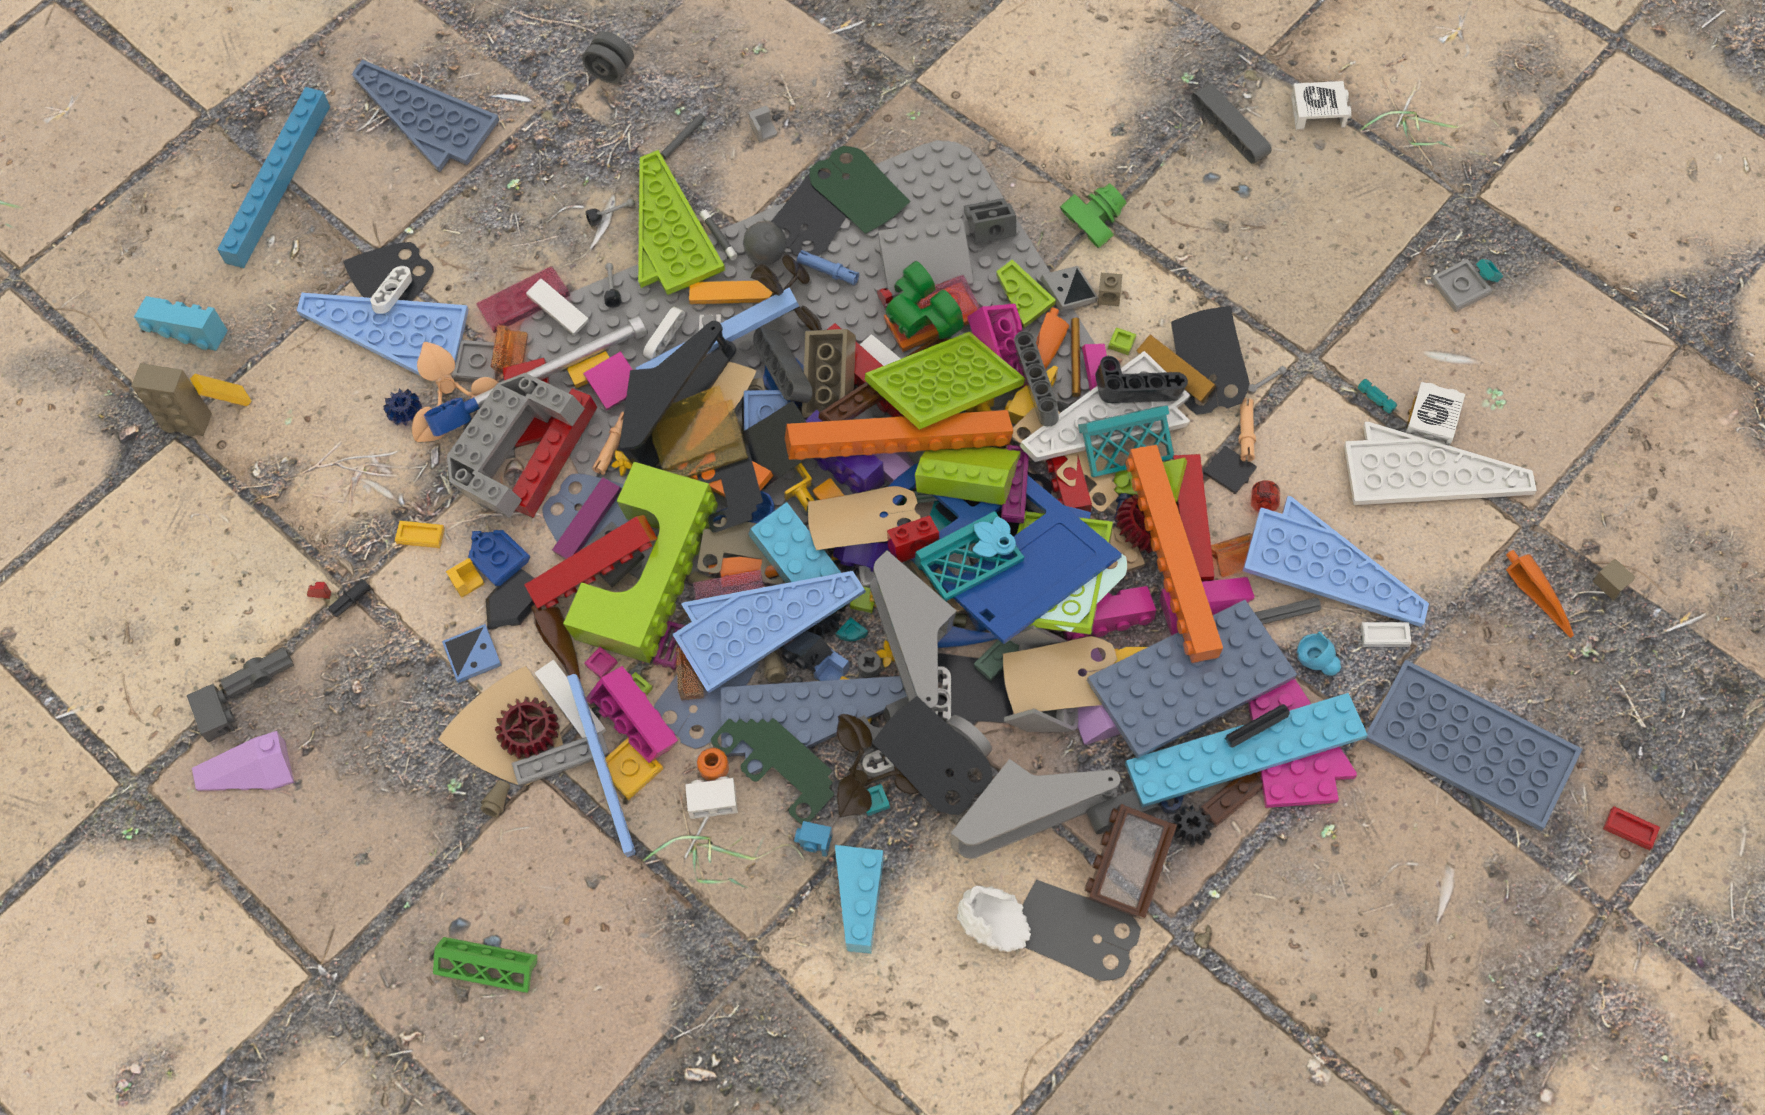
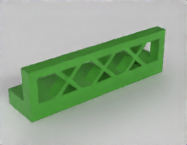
M443 937L434 950L433 974L528 993L530 990L531 972L537 964L538 955ZM441 958L449 959L454 967L452 969L441 968ZM466 963L473 964L478 972L475 974L468 973L463 965ZM495 968L502 976L498 979L492 978L486 970ZM514 972L524 974V982L517 983L510 975Z

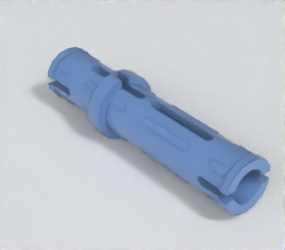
M801 250L797 257V263L832 276V279H840L852 285H856L858 282L859 272L847 269L841 263L830 262L804 250Z

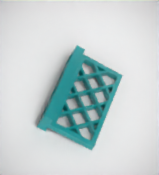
M1168 405L1078 424L1079 433H1083L1091 477L1126 470L1125 463L1120 466L1114 460L1119 451L1127 457L1129 456V452L1122 448L1127 438L1136 443L1133 448L1135 449L1146 447L1142 442L1146 435L1150 434L1156 439L1153 445L1158 446L1161 442L1166 446L1167 455L1161 456L1162 461L1173 459L1174 451L1166 416L1169 414ZM1155 421H1161L1162 430L1159 435L1150 430ZM1134 426L1144 430L1139 440L1130 435ZM1116 430L1124 435L1118 445L1110 440L1111 435ZM1098 435L1103 439L1098 450L1092 446L1090 436ZM1107 443L1116 448L1111 458L1102 453ZM1100 456L1108 461L1103 470L1097 471L1095 462Z
M995 511L916 551V566L919 570L922 569L945 601L1024 561V556L1016 545L1013 550L1015 558L1011 560L1000 558V554H998V557L993 556L989 558L968 551L969 545L977 544L980 541L974 531V524L979 522H989L992 524L994 519L999 517ZM954 553L964 555L962 564L948 561L949 556ZM966 557L980 559L978 568L964 565ZM982 561L995 562L996 566L992 570L982 569ZM933 564L944 565L942 574L932 572L929 566ZM947 566L960 569L958 578L945 575ZM963 570L976 573L975 579L971 581L961 579ZM943 580L957 583L956 588L946 593L942 587Z

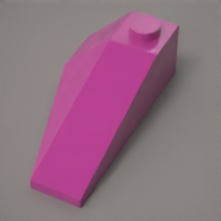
M1016 304L984 306L969 315L967 318L973 335L1023 376L1014 342L1015 335L1022 331V323Z
M1248 577L1202 582L1212 615L1243 600L1249 603L1255 598ZM1164 588L1161 590L1159 601L1172 636L1178 633V619L1176 613H1173L1170 607V594Z

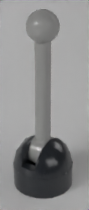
M628 199L626 203L602 212L596 208L585 211V215L589 225L592 227L602 221L603 215L627 206L633 207L635 202L633 199Z
M607 263L605 269L608 271L610 290L605 292L604 302L606 306L614 308L618 307L622 300L619 291L614 289L613 264Z

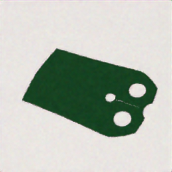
M841 146L831 152V156L828 159L819 160L810 168L809 176L812 186L841 210L865 234L893 218L911 202L873 161L858 148ZM843 153H849L853 156V160L845 164L840 161V156ZM822 168H827L831 171V175L827 179H822L818 176V171ZM848 173L850 177L849 179H843L842 175Z

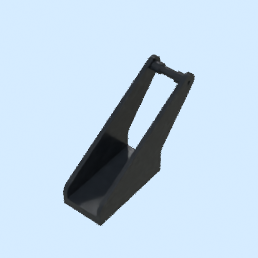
M711 321L658 366L648 369L630 370L619 449L632 464L636 462L650 467L659 464L722 371L735 355L737 348L733 342L725 340L723 337V327L720 322ZM717 341L719 347L704 359V357L709 352L711 347Z

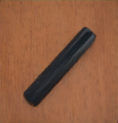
M1282 704L1227 734L1225 740L1233 748L1289 717L1290 711L1286 705Z

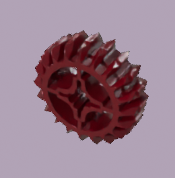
M1134 494L1130 498L1125 499L1118 508L1115 518L1118 522L1116 528L1121 530L1119 535L1126 538L1125 542H1130L1132 548L1138 547L1140 552L1146 550L1149 554L1153 552L1151 547L1152 537L1150 531H1146L1144 525L1145 515L1139 509V497Z
M525 696L524 702L521 703L516 698V705L512 706V704L508 703L507 707L509 710H501L500 713L503 718H497L496 720L499 725L495 727V731L498 734L496 738L501 743V748L507 750L510 756L515 754L518 759H521L525 755L526 758H529L533 753L537 756L539 751H547V745L554 746L555 743L551 738H558V732L555 730H558L560 725L556 722L558 716L554 713L553 707H547L546 701L543 700L539 703L538 698L534 697L530 702L529 698ZM533 713V714H538V715H540L541 717H539V718H538V716L529 717V716H527L526 714ZM517 718H519L518 722L512 725ZM525 721L527 722V724H528V726H529V729H528V730H529V732H530V735H529V734L527 733V731H526ZM540 731H543L542 734L536 739L537 734ZM516 738H517V740L526 739V740H528V742H527V743H520V742L514 741V739H516Z

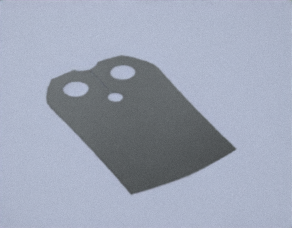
M1036 879L1023 903L1022 912L1027 916V923L1031 929L1029 932L1031 934L1030 940L1025 942L1026 947L1024 948L1051 958L1100 981L1123 977L1131 962L1129 951L1133 946H1137L1141 931L1134 917L1086 899L1085 896ZM1124 923L1130 928L1128 937L1121 939L1115 935L1114 928L1117 924ZM1097 934L1102 937L1101 943L1093 941L1094 935ZM1108 954L1115 955L1119 961L1117 968L1109 970L1103 965V958Z

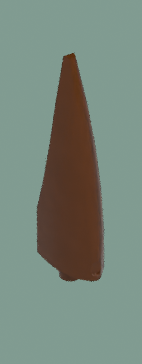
M533 605L531 609L534 612V624L543 642L555 654L567 674H575L580 679L574 644L569 631L563 624L565 619L559 607L542 610V608L537 609L536 605Z

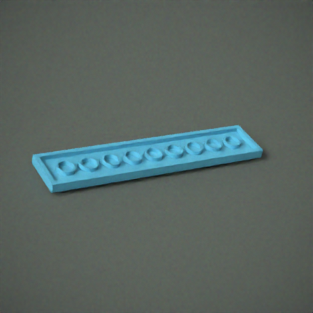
M1349 693L1290 710L1289 717L1233 748L1226 742V735L1244 725L1149 753L1138 759L1126 760L1125 766L1141 806L1146 807L1366 739L1367 732Z

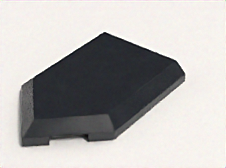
M520 569L490 593L485 599L488 630L496 629L499 626L521 625L533 611L531 607L535 603L524 584L533 580L534 577Z

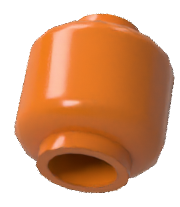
M708 748L698 756L697 767L703 779L715 781L719 777H726L729 771V762L723 751L718 748Z

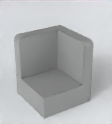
M767 105L748 112L750 126L759 143L777 136V131L771 121V114Z

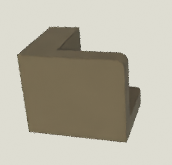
M1614 559L1597 574L1593 582L1612 600H1615L1622 590L1634 581L1635 576L1619 561Z

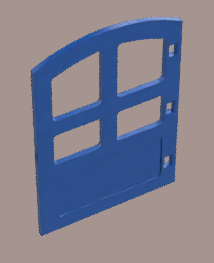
M918 463L903 472L888 487L898 486L912 491L916 487L915 472ZM1028 475L1026 497L1046 514L1014 536L1016 546L1023 554L1024 561L953 598L1003 644L1122 557V553ZM932 495L958 517L954 522L939 531V540L994 511L997 513L1002 509V505L981 502L972 507L963 499ZM895 496L893 503L898 505L905 496ZM887 512L880 513V517L882 518L888 516ZM1011 552L1007 555H1001L1000 558L1011 560L1015 558V555ZM915 558L910 559L915 564ZM983 560L981 568L992 570L995 568L996 563ZM979 562L973 565V567L978 568ZM933 564L929 568L932 572L938 568L943 572L944 565ZM946 568L945 575L958 578V576ZM965 571L962 573L961 579L971 581L975 579L976 573ZM943 580L942 587L948 593L956 588L957 583ZM986 611L993 617L990 622L982 616Z

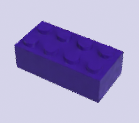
M818 410L805 420L807 423L823 422L818 418ZM873 454L813 458L822 470L831 472L836 481L840 484H846L853 494L879 489L884 484L883 462Z

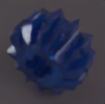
M399 388L396 394L391 392V398H385L386 405L383 406L387 414L386 416L388 420L393 421L397 426L401 422L407 426L408 421L411 420L413 422L416 413L422 409L419 397L409 389L403 392Z

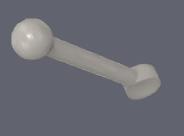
M1280 366L1278 371L1259 383L1249 385L1248 392L1254 394L1260 386L1280 374H1285L1287 372L1286 367Z

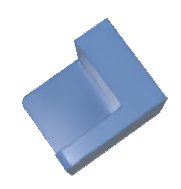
M832 650L833 653L830 656L828 655L819 665L814 667L816 672H813L814 678L818 681L840 680L841 676H845L850 670L849 661Z

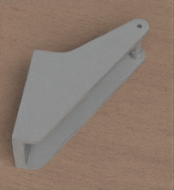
M886 551L874 564L873 571L875 576L871 580L870 590L908 701L910 702L918 696L933 710L938 702V642L952 629L957 610L889 551Z
M1009 759L951 832V848L967 859H975L1084 815L1090 807L1117 797L1116 788L1120 784V775L1114 770L1036 776L1030 774Z

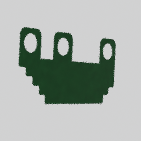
M774 718L769 722L761 719L758 723L753 719H750L747 723L742 719H739L737 722L728 719L711 738L712 745L723 751L725 755L731 753L741 740L745 741L754 750L740 766L741 771L752 781H759L773 767L795 786L802 794L790 806L789 814L801 825L803 821L810 822L834 795V792L829 788L832 785V781L828 778L832 770ZM722 733L731 734L733 737L732 745L727 748L721 747L718 744L719 735ZM754 759L761 761L763 765L762 771L757 775L751 774L747 768L748 763ZM800 803H807L811 807V813L807 818H800L796 814V807Z

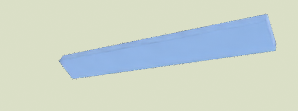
M787 288L783 290V294L780 296L774 295L720 323L723 327L722 333L725 340L732 342L799 307L791 289ZM717 341L714 343V345L711 347L707 354L713 352L715 349L719 347ZM684 343L636 367V370L658 366Z
M575 674L569 675L567 678L623 852L627 857L633 856L636 851L580 679Z

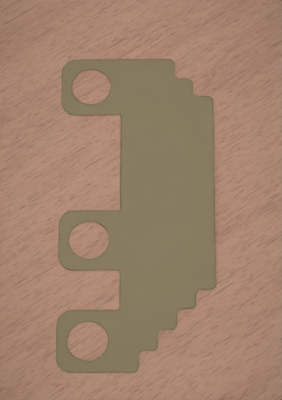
M723 517L721 519V524L714 523L713 525L716 527H722L726 524L727 518ZM744 522L715 533L710 529L703 530L697 564L700 571L719 573L723 554L730 553L762 559L760 580L762 582L778 585L783 581L780 575L773 580L768 579L765 575V569L771 564L748 535L750 528L757 523ZM707 554L716 556L718 563L714 568L710 569L704 566L703 558Z

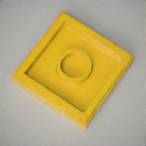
M629 737L605 757L615 788L627 800L631 799L664 769L656 759L648 763L629 744Z

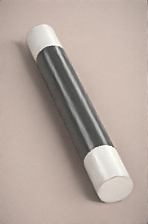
M701 211L700 216L731 260H735L738 257L737 253L708 211Z

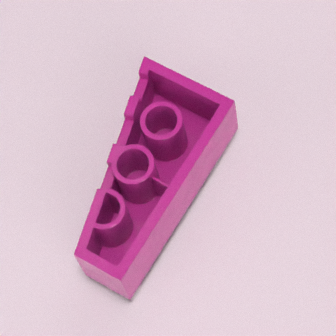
M1148 586L1120 590L1114 596L1107 593L1097 603L1092 633L1083 634L1062 631L1065 640L1071 641L1090 636L1102 637L1111 631H1124L1133 625H1147L1155 619L1156 608Z
M623 666L603 676L586 697L590 704L595 703L600 708L598 712L604 718L609 717L615 723L614 729L619 734H626L629 737V744L648 763L668 752L678 741L673 730L667 726L660 713L654 709L648 701L646 694L639 689L633 681L631 674Z

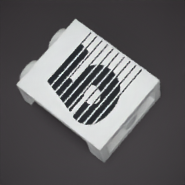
M1344 81L1294 83L1291 100L1296 130L1305 128L1306 119L1340 117L1341 127L1346 126L1347 119L1351 118V107L1347 106L1348 90L1344 88Z
M1421 382L1406 433L1450 446L1465 394L1454 389L1438 387L1433 383Z

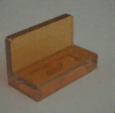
M497 325L491 368L503 373V368L524 363L528 333L513 331L507 326Z
M1251 533L1211 545L1212 557L1217 560L1220 576L1225 577L1243 571L1252 538Z
M681 647L676 648L677 682L681 700L704 698L702 682L685 654L682 653Z

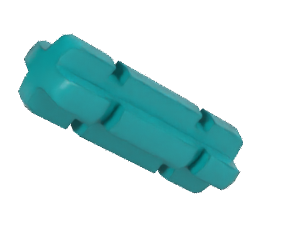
M1368 379L1362 380L1358 386L1362 393H1367V397L1378 406H1383L1382 409L1389 414L1396 409L1397 403L1394 400L1388 399L1389 396L1376 386H1371L1373 383Z

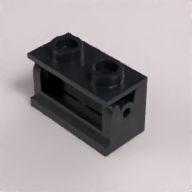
M807 630L779 648L782 651V658L787 663H795L800 669H808L812 672H816L812 665H819L828 655L830 656L833 653L821 636Z

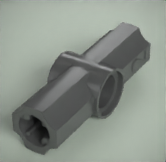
M283 647L264 658L256 657L248 660L242 669L221 679V684L231 699L252 687L260 688L267 685L273 676L294 666L287 650Z

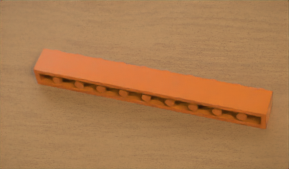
M1008 410L957 413L920 430L905 416L792 423L786 425L785 443L789 460L881 453L892 454L896 452L926 450L937 451L941 449L972 447L981 448L1010 445L1013 427Z
M1157 445L1131 449L1125 461L1126 469L1128 472H1131L1132 488L1134 492L1137 491L1138 506L1140 511L1144 512V525L1146 531H1150L1152 537L1151 547L1157 553V566L1159 571L1163 572L1165 578L1164 588L1171 597L1170 607L1172 612L1176 613L1178 619L1177 629L1184 638L1185 654L1189 655L1191 663L1219 658L1223 645Z

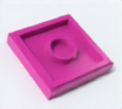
M621 351L583 373L606 411L626 400L630 370L633 369Z

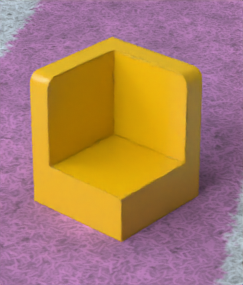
M470 558L446 571L461 598L484 585L483 579Z

